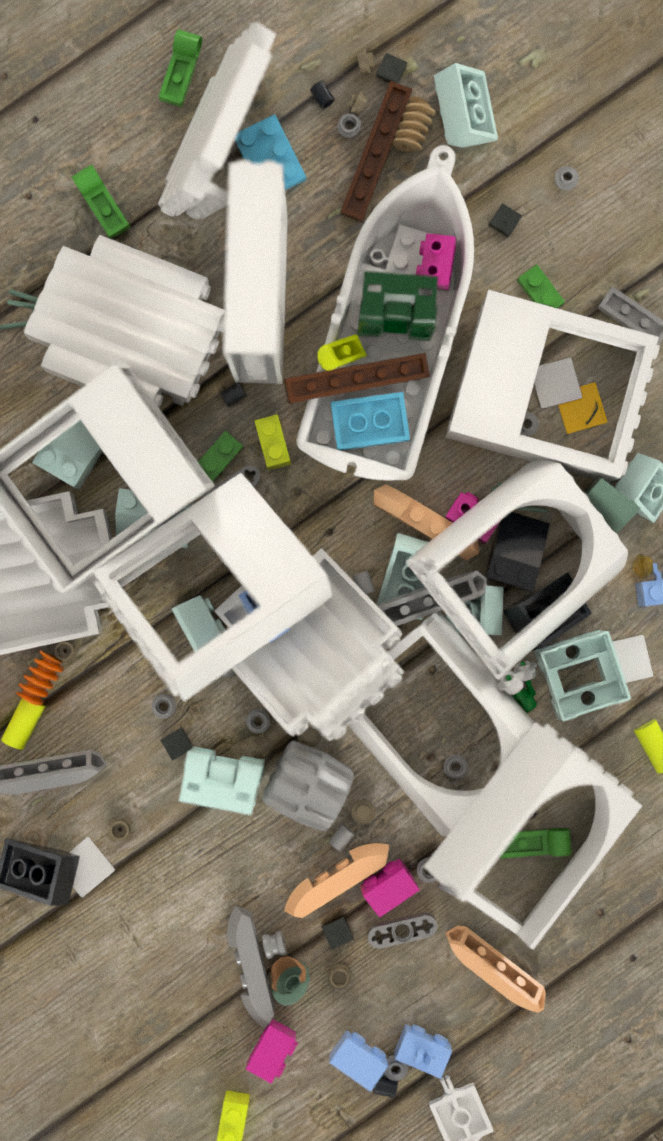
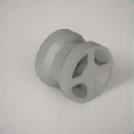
M282 930L276 931L274 935H262L267 959H271L277 954L281 956L287 955Z

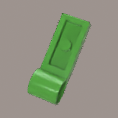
M180 29L177 30L173 42V54L159 94L160 101L183 107L201 51L202 36Z
M92 164L71 176L110 239L131 228Z
M550 828L518 831L499 858L571 855L570 829Z

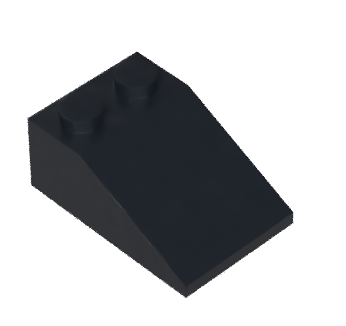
M509 512L504 516L498 526L484 577L488 580L527 592L533 591L540 570L550 523L514 512Z
M568 572L503 610L516 635L567 591L573 582ZM583 604L531 651L545 647L592 614L587 604Z
M6 838L0 859V889L49 906L68 905L80 856L59 849Z

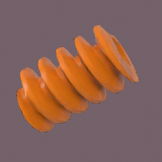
M43 650L39 651L43 659H34L38 667L29 666L28 668L33 675L23 676L28 683L18 684L23 691L15 692L31 704L40 706L43 704L41 697L49 695L45 688L52 689L54 687L50 680L57 681L59 676L56 672L64 671L63 666L60 664L63 662Z

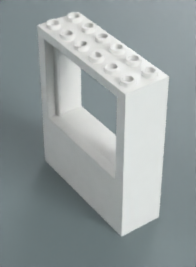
M239 160L236 163H230L224 354L235 383L283 384L288 215L283 165L274 161L252 164L250 161Z
M488 290L482 302L445 438L531 462L537 460L557 462L567 472L595 480L602 478L607 483H611L621 478V475L624 476L628 467V462L625 459L627 452L630 453L634 445V438L631 437L633 430L637 429L640 423L641 415H638L640 406L644 405L647 397V392L644 389L646 382L649 383L653 375V368L650 367L652 360L656 359L660 346L657 345L659 337ZM549 328L637 352L608 459L520 435Z
M114 363L0 450V510L6 516L5 521L12 530H16L20 535L22 545L27 550H31L36 557L35 562L38 567L46 571L50 576L52 586L57 591H61L62 594L79 586L94 575L93 571L149 535L215 486L136 375L126 364ZM81 420L148 513L74 566L8 474Z
M242 473L93 571L97 579L94 585L100 592L103 600L111 607L119 622L123 623L134 642L136 641L146 659L150 660L153 668L160 678H163L174 697L179 694L183 701L189 699L332 598L327 573ZM201 534L259 608L178 664L122 587Z

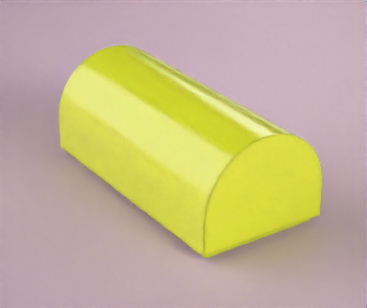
M357 334L325 344L318 350L317 354L318 362L325 370H333L367 356Z
M21 698L1 741L13 748L24 750L46 706L43 704L41 706L34 705Z
M653 719L633 731L655 771L661 774L663 773V732L656 719Z

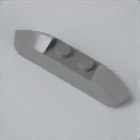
M472 571L445 579V581L463 603L485 594L487 578L478 571ZM426 587L376 605L396 626L443 610Z
M86 750L1 765L0 794H22L81 783L103 770L107 763L99 752Z
M235 906L229 919L227 938L229 947L238 948V950H235L237 965H242L243 974L240 975L243 989H248V991L241 994V999L250 1016L259 1025L266 1028L274 1017L275 1005L253 915L248 910Z

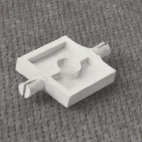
M445 1076V1079L442 1077L440 1082L445 1093L429 1101V1106L444 1141H479L483 1136L494 1132L474 1083L472 1082L461 1088L454 1089L450 1076Z

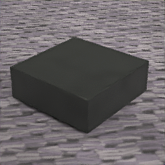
M386 53L376 73V77L388 83L393 81L399 84L407 67V62Z
M502 203L490 221L489 226L509 238L522 215Z
M182 727L160 740L172 761L193 747Z
M344 915L322 925V930L332 950L354 940Z

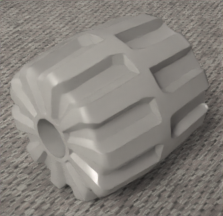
M291 741L285 747L282 756L276 763L275 771L269 777V783L264 789L262 800L266 805L295 822L319 831H326L333 824L344 805L353 782L354 773L351 768L327 753L300 742Z

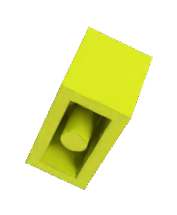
M278 414L255 420L268 471L291 465Z
M226 1090L217 1141H242L250 1094Z

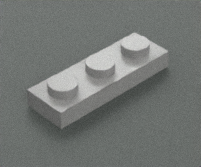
M612 286L597 308L626 328L659 337L657 345H659L663 340V320Z

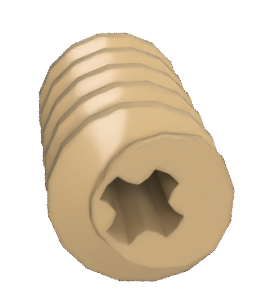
M415 96L409 98V104L405 108L406 113L403 114L402 122L398 126L399 130L395 134L396 139L392 142L396 149L406 153L422 150V146L419 143H424L426 140L422 134L429 132L425 125H431L432 119L429 117H434L436 114L427 101Z

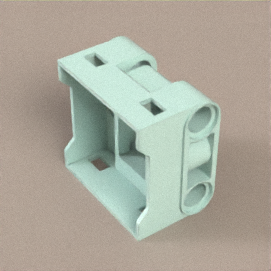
M591 631L534 650L540 671L544 672L552 697L550 701L557 720L566 721L594 710L631 700L609 631ZM570 645H573L576 649V654L573 658H568L565 652L566 648ZM595 658L601 679L603 680L590 682L569 689L564 693L557 670ZM585 691L591 694V700L587 704H583L581 701V695Z
M193 746L187 753L179 801L251 815L253 806L256 804L265 760L242 756L239 760L216 756L215 750Z

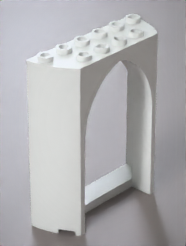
M537 460L527 463L405 562L498 680L619 574L627 561L628 550L620 541L617 533L612 531L605 522L603 515L594 508L588 496L580 490L574 478L566 472L560 463ZM533 505L556 508L582 540V556L579 570L567 591L499 650L438 570L509 512Z
M440 611L432 613L402 638L396 647L389 649L387 653L394 660L422 636L427 639L492 718L500 739L499 769L534 724V721L512 695L507 694L505 690H498L497 684L500 681L497 680L490 669ZM365 714L357 722L352 721L348 724L441 836L447 837L484 789L457 791L437 786L418 775Z
M534 722L424 866L440 883L447 886L457 898L463 902L469 901L517 934L531 949L536 947L642 807L641 804L632 798L634 794L623 784L617 786L619 780L607 771L603 774V767L594 760L590 759L588 762L589 758L585 752L577 746L574 747L573 744L563 737L558 739L556 736L559 733L546 724L543 728L536 722ZM579 785H593L596 807L593 825L588 838L523 923L475 890L485 874L540 805L555 794Z

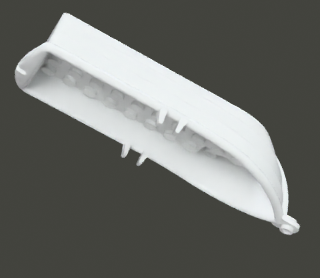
M441 145L436 147L431 153L427 169L411 176L395 187L381 200L367 218L354 244L325 344L354 334L358 335L359 312L365 271L416 275L417 265H422L423 256L419 255L421 240L425 241L426 233L456 237L457 244L449 291L437 289V318L431 341L408 340L407 334L382 333L380 337L358 336L367 356L335 368L339 369L426 353L430 377L377 387L388 393L403 392L404 400L410 403L406 410L410 441L339 451L336 446L330 402L365 397L368 389L308 400L297 435V446L312 458L335 470L346 473L347 465L357 467L354 476L389 481L407 480L415 472L470 285L474 263L472 224L462 194L451 177L455 163V153L448 146ZM443 156L447 160H440L439 157ZM369 284L368 291L381 292V285ZM419 288V295L430 296L432 294V289ZM319 364L316 373L328 371L323 369Z

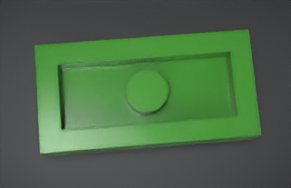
M535 265L517 279V282L532 302L557 309L565 303L564 299L538 265Z
M225 430L198 463L210 480L214 482L244 446Z

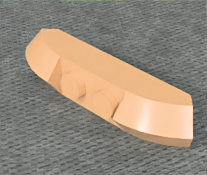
M385 484L374 490L373 505L430 540L434 539L452 524L451 521L389 485ZM476 539L457 556L467 561L479 554V540Z
M373 843L354 848L349 851L352 859L348 860V858L341 860L335 865L336 869L328 873L325 871L315 878L316 882L314 883L309 878H306L291 893L284 911L292 916L303 918L386 866L389 844Z
M458 925L445 933L456 957L476 975L516 1005L538 1013L544 1010L546 996L544 986L468 927Z

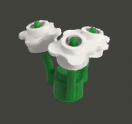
M529 661L516 664L513 668L514 672L510 670L498 679L500 683L497 684L498 690H505L507 694L513 695V698L526 713L532 711L537 706V702L534 699L536 692L531 684V679L536 676L535 667L537 664L535 662L530 663ZM523 681L526 683L527 690L523 688Z

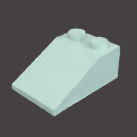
M79 420L42 448L32 463L80 490L103 450L82 421Z
M397 533L376 605L425 587L405 561L429 542Z

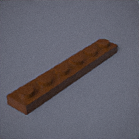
M390 81L340 215L363 223L413 89Z
M426 353L289 377L283 379L288 404L424 379L430 377Z

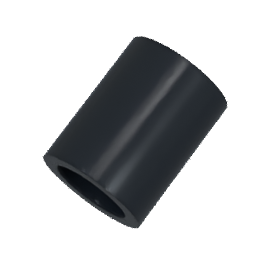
M319 81L311 87L310 92L321 109H326L334 103L335 98L324 81Z
M239 382L220 393L228 407L247 397Z
M381 1077L373 1088V1094L395 1098L398 1081Z

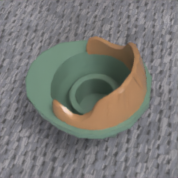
M283 957L278 959L271 967V989L276 1001L284 1006L298 1002L306 993L310 983L307 965L292 957Z

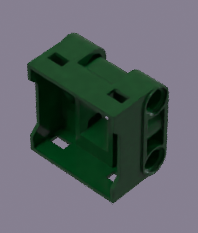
M365 271L359 312L358 336L380 337L382 333L407 334L408 340L431 341L437 318L438 276ZM369 284L381 285V292L368 291ZM419 288L432 289V294L430 296L419 295Z

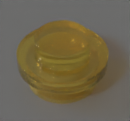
M644 554L637 555L636 560L633 561L634 572L640 578H646L647 575L653 573L652 559Z

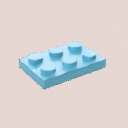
M275 114L237 132L234 141L244 160L250 161L252 164L274 161L283 165L285 190L306 181V175Z
M403 392L330 402L336 446L339 451L410 441Z

